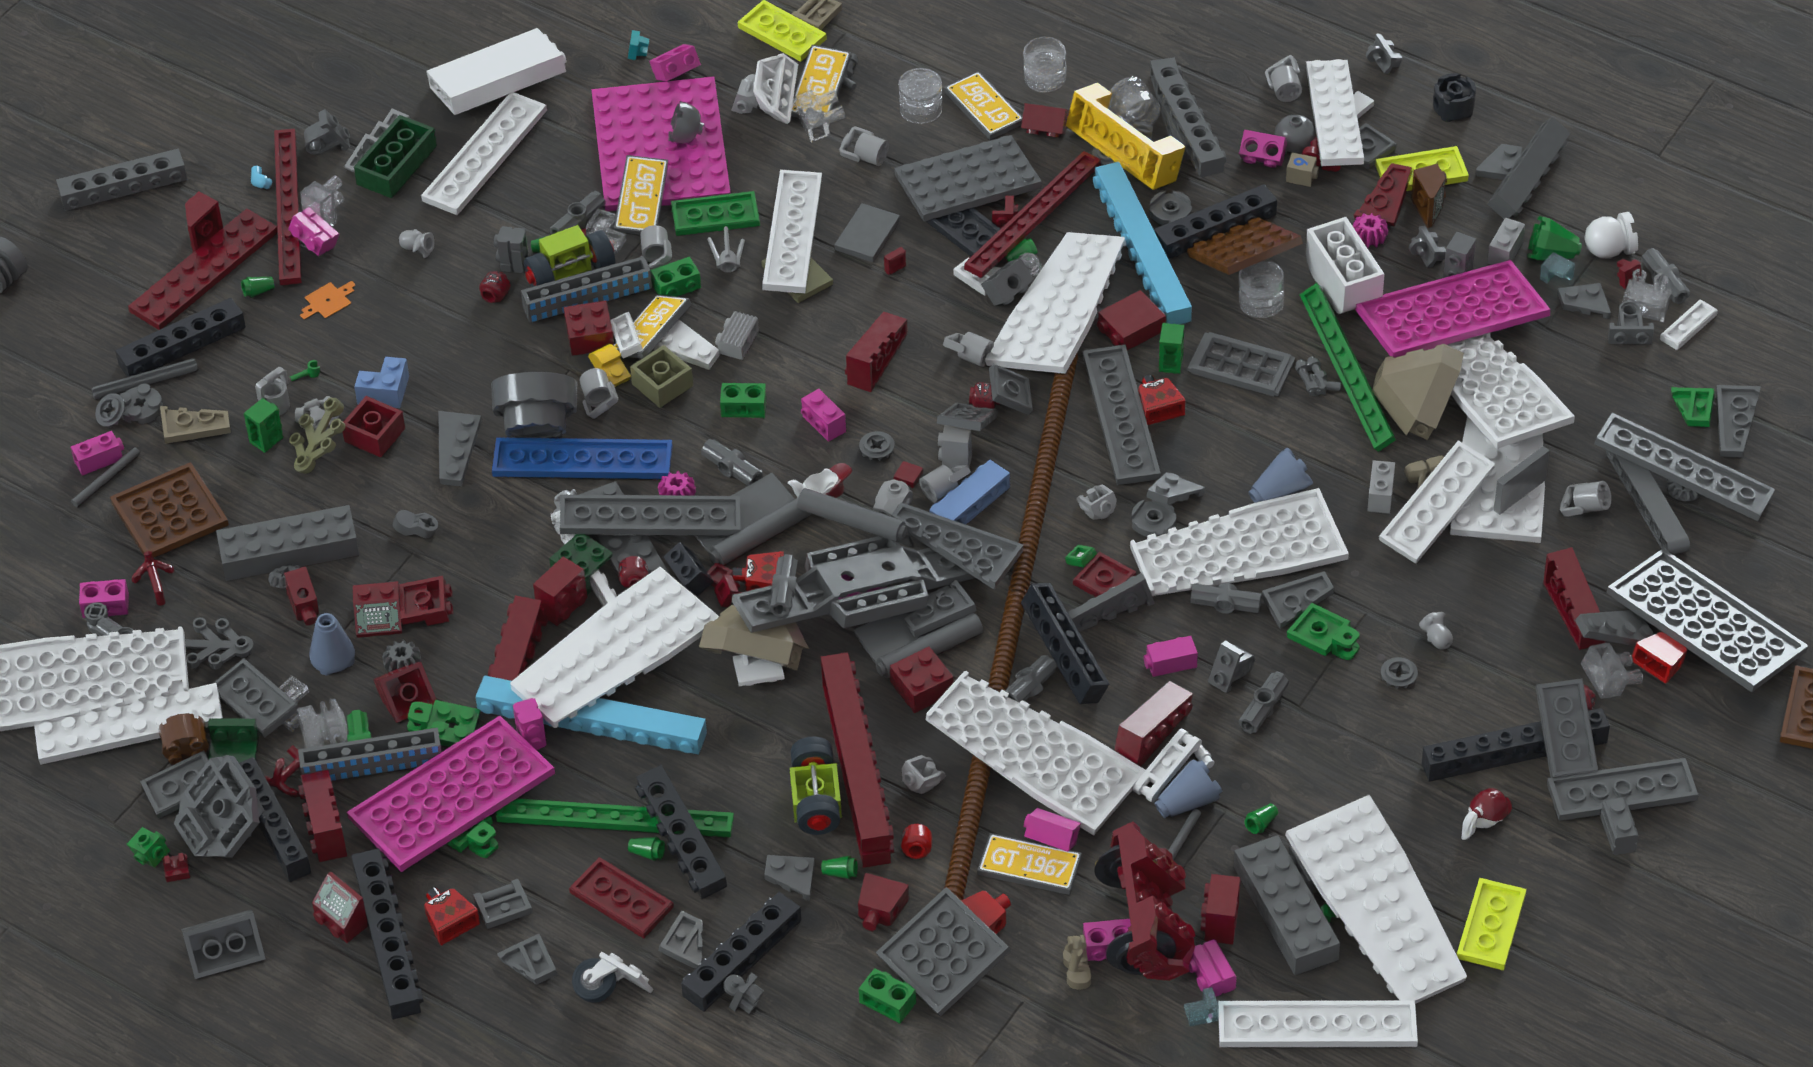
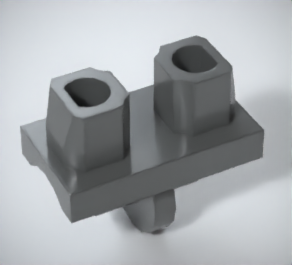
M1381 34L1375 35V42L1368 47L1366 53L1368 61L1377 62L1384 74H1389L1392 68L1400 67L1403 60L1400 53H1393L1394 44L1392 41L1385 40Z
M1420 226L1418 228V235L1411 239L1409 251L1413 255L1421 256L1427 268H1433L1436 261L1444 260L1446 249L1444 247H1437L1438 236L1436 232H1429L1426 226Z
M751 973L746 983L738 975H730L726 978L724 989L729 995L734 996L729 1006L734 1012L740 1007L750 1014L757 1006L758 999L762 996L764 990L755 984L757 979L755 974Z

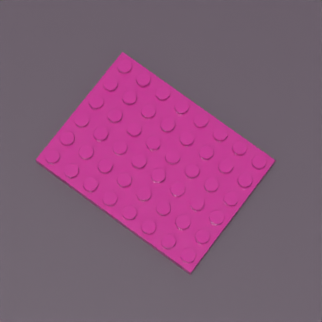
M714 77L591 89L603 195L606 201L605 212L617 211L627 155L668 160L669 164L661 206L671 205V201L731 194ZM679 101L689 103L697 108L701 115L700 122L704 123L701 135L697 134L693 141L686 144L668 141L669 131L673 132L672 125H670Z

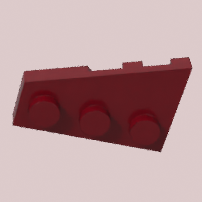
M1391 163L1377 182L1375 189L1365 198L1364 204L1354 213V219L1361 217L1363 213L1366 215L1373 213V216L1380 215L1382 219H1385L1387 225L1395 227L1413 172L1412 167Z

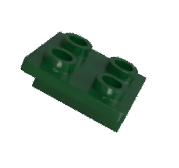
M576 534L549 558L550 568L563 556L583 568L588 595L591 592L590 576L603 566L613 554L610 550L585 534Z
M209 718L208 728L211 745L208 760L225 755L234 756L238 763L252 757L256 760L259 741L256 719Z

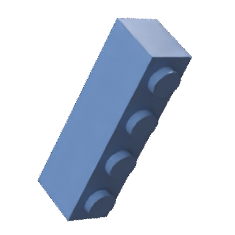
M989 460L984 465L979 466L971 476L965 478L958 487L949 491L940 502L935 503L931 507L930 513L966 525L1010 488V473Z

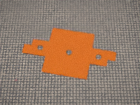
M350 281L337 289L330 282L304 297L310 305L302 309L304 313L300 316L306 319L319 312L324 318H327L348 306L351 302L345 296L354 291L352 287L355 286V283Z

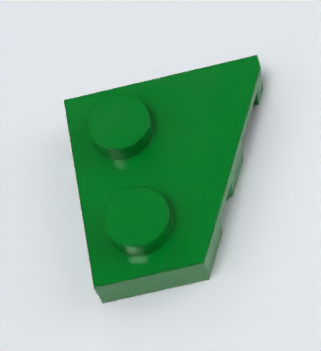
M1671 387L1672 397L1687 426L1710 427L1715 396L1714 389Z

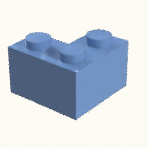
M385 357L381 373L359 371L354 386L357 404L365 396H368L394 408H400L409 379L407 359Z

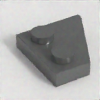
M1501 144L1476 168V176L1504 180L1522 154V147Z
M1601 283L1558 288V297L1563 310L1578 311L1586 315L1595 312L1603 314V318H1610L1611 311Z
M1166 472L1148 489L1147 498L1169 505L1176 501L1188 500L1190 494H1196L1200 497L1203 495L1205 487L1182 479L1176 474Z
M767 855L765 880L778 884L789 892L794 890L802 894L803 899L810 900L815 858Z
M681 910L661 942L658 951L696 969L702 961L703 921Z
M540 934L497 953L501 962L536 985L558 975Z

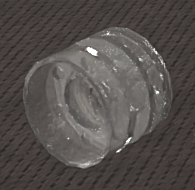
M1038 37L1029 41L1024 47V80L1031 89L1039 92L1055 91L1065 83L1067 77L1066 49L1059 40L1053 37Z
M916 68L905 72L898 82L900 114L904 119L912 123L922 124L936 120L941 115L943 109L941 77L936 72L925 68Z
M1137 77L1125 78L1109 90L1112 95L1108 108L1130 126L1134 122H1146L1153 125L1158 119L1161 106L1141 79Z
M1263 260L1240 270L1238 275L1240 289L1239 304L1244 313L1259 318L1277 314L1284 305V273L1281 267L1271 261Z
M335 698L329 699L331 709L329 711L324 701L320 702V713L316 714L312 705L296 709L306 748L324 746L325 740H328L330 744H336L335 737L339 738L340 743L348 742L346 720Z

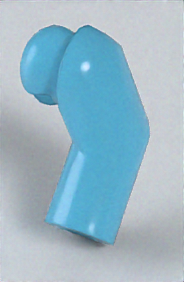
M253 166L251 168L252 185L258 188L269 189L272 185V180L262 175V168L260 166Z

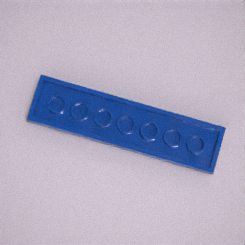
M496 438L492 475L493 477L662 479V476L668 477L670 472L673 444L672 440Z

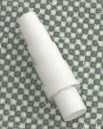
M1200 745L1196 752H1193L1199 762L1202 760L1208 768L1214 765L1210 753L1202 745Z

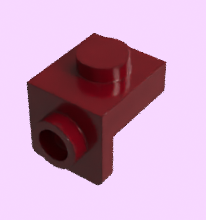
M1005 196V211H992V223L1000 229L1018 213V204H1014V196Z

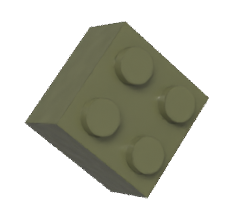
M665 345L630 366L632 385L659 408L693 387L692 368Z

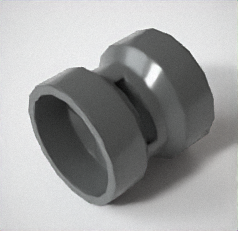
M92 603L84 610L87 627L91 633L95 634L94 628L101 618L108 617L107 608L102 603Z

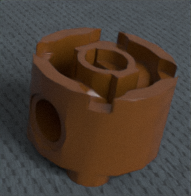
M177 714L167 718L166 724L163 725L161 723L159 725L162 754L165 758L169 759L170 764L175 765L202 751L206 754L209 743L206 738L205 721L201 716L198 715L199 718L197 719L194 718V714Z

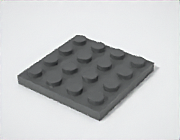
M946 887L887 941L876 954L904 982L916 989V994L941 1017L1011 950Z

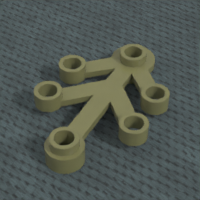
M330 397L324 402L325 413L316 431L313 426L314 419L309 414H304L300 417L299 424L305 429L309 443L306 450L303 445L304 437L302 435L294 433L289 438V442L296 449L297 458L294 468L299 473L307 474L311 472L315 467L316 459L335 449L336 443L331 437L341 433L345 429V423L337 418L331 422L328 430L326 428L332 417H337L343 412L344 404L337 398Z

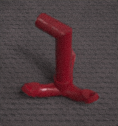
M146 551L144 553L145 561L133 574L132 582L137 583L147 571L157 605L161 606L166 601L157 569L173 573L174 568L169 564L153 559L152 551Z
M292 745L287 752L295 760L283 770L285 760L284 758L278 759L273 777H264L269 786L276 787L281 792L292 797H299V791L285 784L286 780L300 768L298 749Z

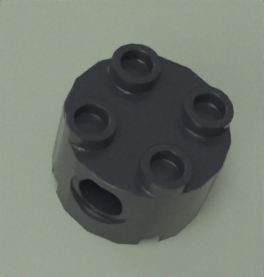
M1458 73L1446 74L1438 79L1434 86L1433 108L1443 121L1451 122L1452 120L1469 118L1473 115L1476 96L1475 83L1471 78L1467 76L1466 79L1462 78L1461 74Z

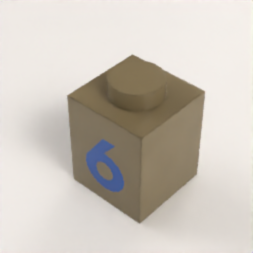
M1292 153L1287 165L1286 182L1311 187L1313 179H1317L1319 174V167L1316 166L1317 157Z

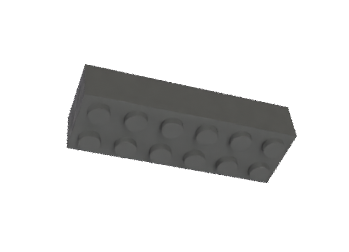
M350 505L216 530L226 581L274 572L275 568H281L290 564L302 567L359 555Z
M1277 835L1236 849L1234 851V869L1294 975L1339 960L1340 942L1279 836Z

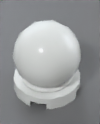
M1630 212L1619 213L1617 219L1613 217H1600L1593 220L1586 228L1584 236L1587 249L1599 258H1612L1619 255L1622 250L1626 255L1634 254L1635 251H1638L1637 232H1632L1630 223H1634V219Z

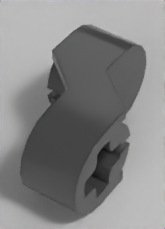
M401 510L396 514L392 525L397 532L405 536L416 534L423 538H431L438 528V521L425 512L414 514L407 510Z

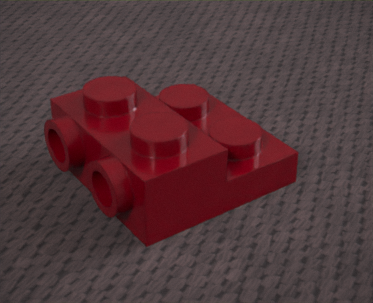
M444 576L399 584L400 619L402 624L425 620L427 626L449 622V615L453 614V606L451 601H448V598L452 597L453 593L451 585L446 584Z

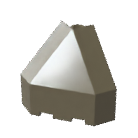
M1446 344L1437 345L1434 349L1425 351L1424 349L1407 352L1406 355L1400 357H1385L1376 373L1372 392L1405 435L1411 432L1428 440L1434 428H1437L1460 374L1464 356L1463 352Z
M734 605L720 613V617L716 620L709 621L704 625L699 648L715 654H721L722 650L775 662L792 670L798 669L802 649H809L796 622L751 633Z

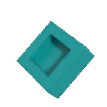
M632 30L628 59L636 60V56H647L649 39L640 36V31Z

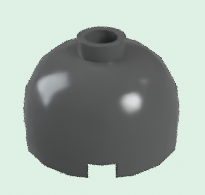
M679 101L670 125H672L673 132L669 131L668 141L686 144L693 141L697 134L701 135L704 123L700 122L701 115L697 108L689 103Z
M1293 114L1279 121L1274 135L1286 138L1285 154H1287V151L1302 154L1303 149L1310 146V142L1316 137V131L1308 118Z

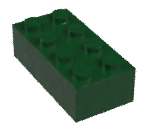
M399 115L354 166L356 185L392 199L436 148L435 129Z

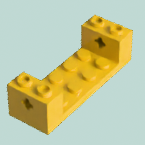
M1098 83L1074 91L1066 127L1096 149H1099L1107 157H1110L1114 162H1120L1122 168L1152 190L1176 181L1186 146L1172 136L1152 142L1108 110L1112 93Z

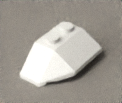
M782 53L757 62L753 92L760 109L774 119L788 124L791 118L798 64Z

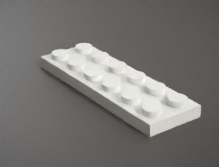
M1458 440L1381 533L1379 540L1416 564L1493 471L1495 463Z

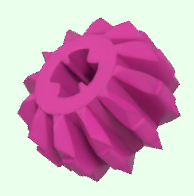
M1363 213L1361 217H1356L1352 225L1367 248L1370 245L1377 248L1378 244L1384 243L1388 235L1386 220L1382 219L1380 215L1373 216V213L1370 215Z
M679 471L676 474L669 472L668 477L662 476L661 482L658 485L659 495L695 496L696 487L693 477H689L687 472L680 474Z

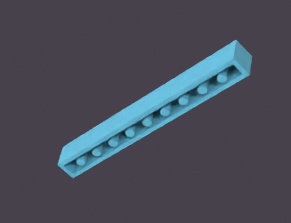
M1120 162L1095 167L1094 187L1099 189L1101 201L1106 203L1108 215L1110 218L1113 217L1116 231H1120L1121 237H1125L1129 258L1135 262L1136 272L1142 276L1143 286L1145 290H1149L1151 301L1166 315V323L1183 324L1191 322L1192 306Z
M489 676L483 677L476 694L477 709H480V712L501 715L507 718H514L513 705L523 700L511 690L510 680ZM602 698L596 699V704L590 708L586 705L578 710L575 717L571 719L566 717L558 722V727L573 731H582L597 736L602 735L618 740H627L643 745L648 744L663 749H673L698 755L707 734L706 719ZM543 718V723L546 724V725L551 726V725Z

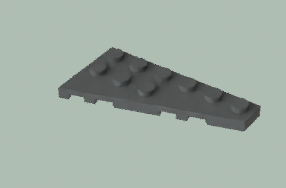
M900 503L891 515V517L905 521L910 535L994 590L1023 552V544L904 503Z

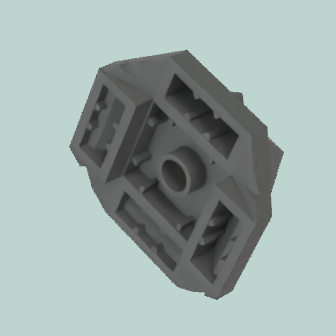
M230 755L209 759L183 792L179 815H176L174 825L194 856L232 858L246 839L251 837V833L259 824V817L263 813L264 808L257 798L255 786L236 758Z

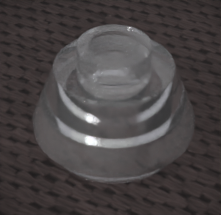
M1024 253L1019 258L1022 259L1035 279L1042 270L1043 265L1035 254Z

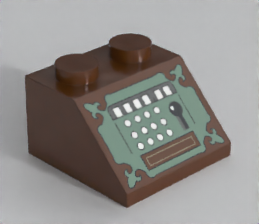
M1438 164L1415 169L1413 172L1411 200L1427 228L1433 226L1443 209L1444 198H1446L1445 184L1447 183V176L1444 171H1441Z

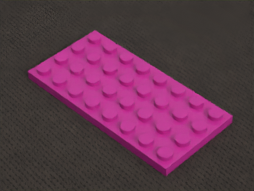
M1511 260L1387 293L1382 297L1358 303L1355 307L1356 312L1387 353L1394 358L1404 356L1407 352L1433 349L1437 345L1451 344L1550 316L1548 305Z
M498 716L349 810L347 815L352 823L402 872L554 775L555 770L501 716Z

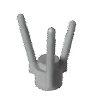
M724 227L725 250L719 256L711 237H708L707 240L716 260L717 268H720L723 272H733L737 267H740L744 239H741L737 254L735 255L730 250L728 227Z

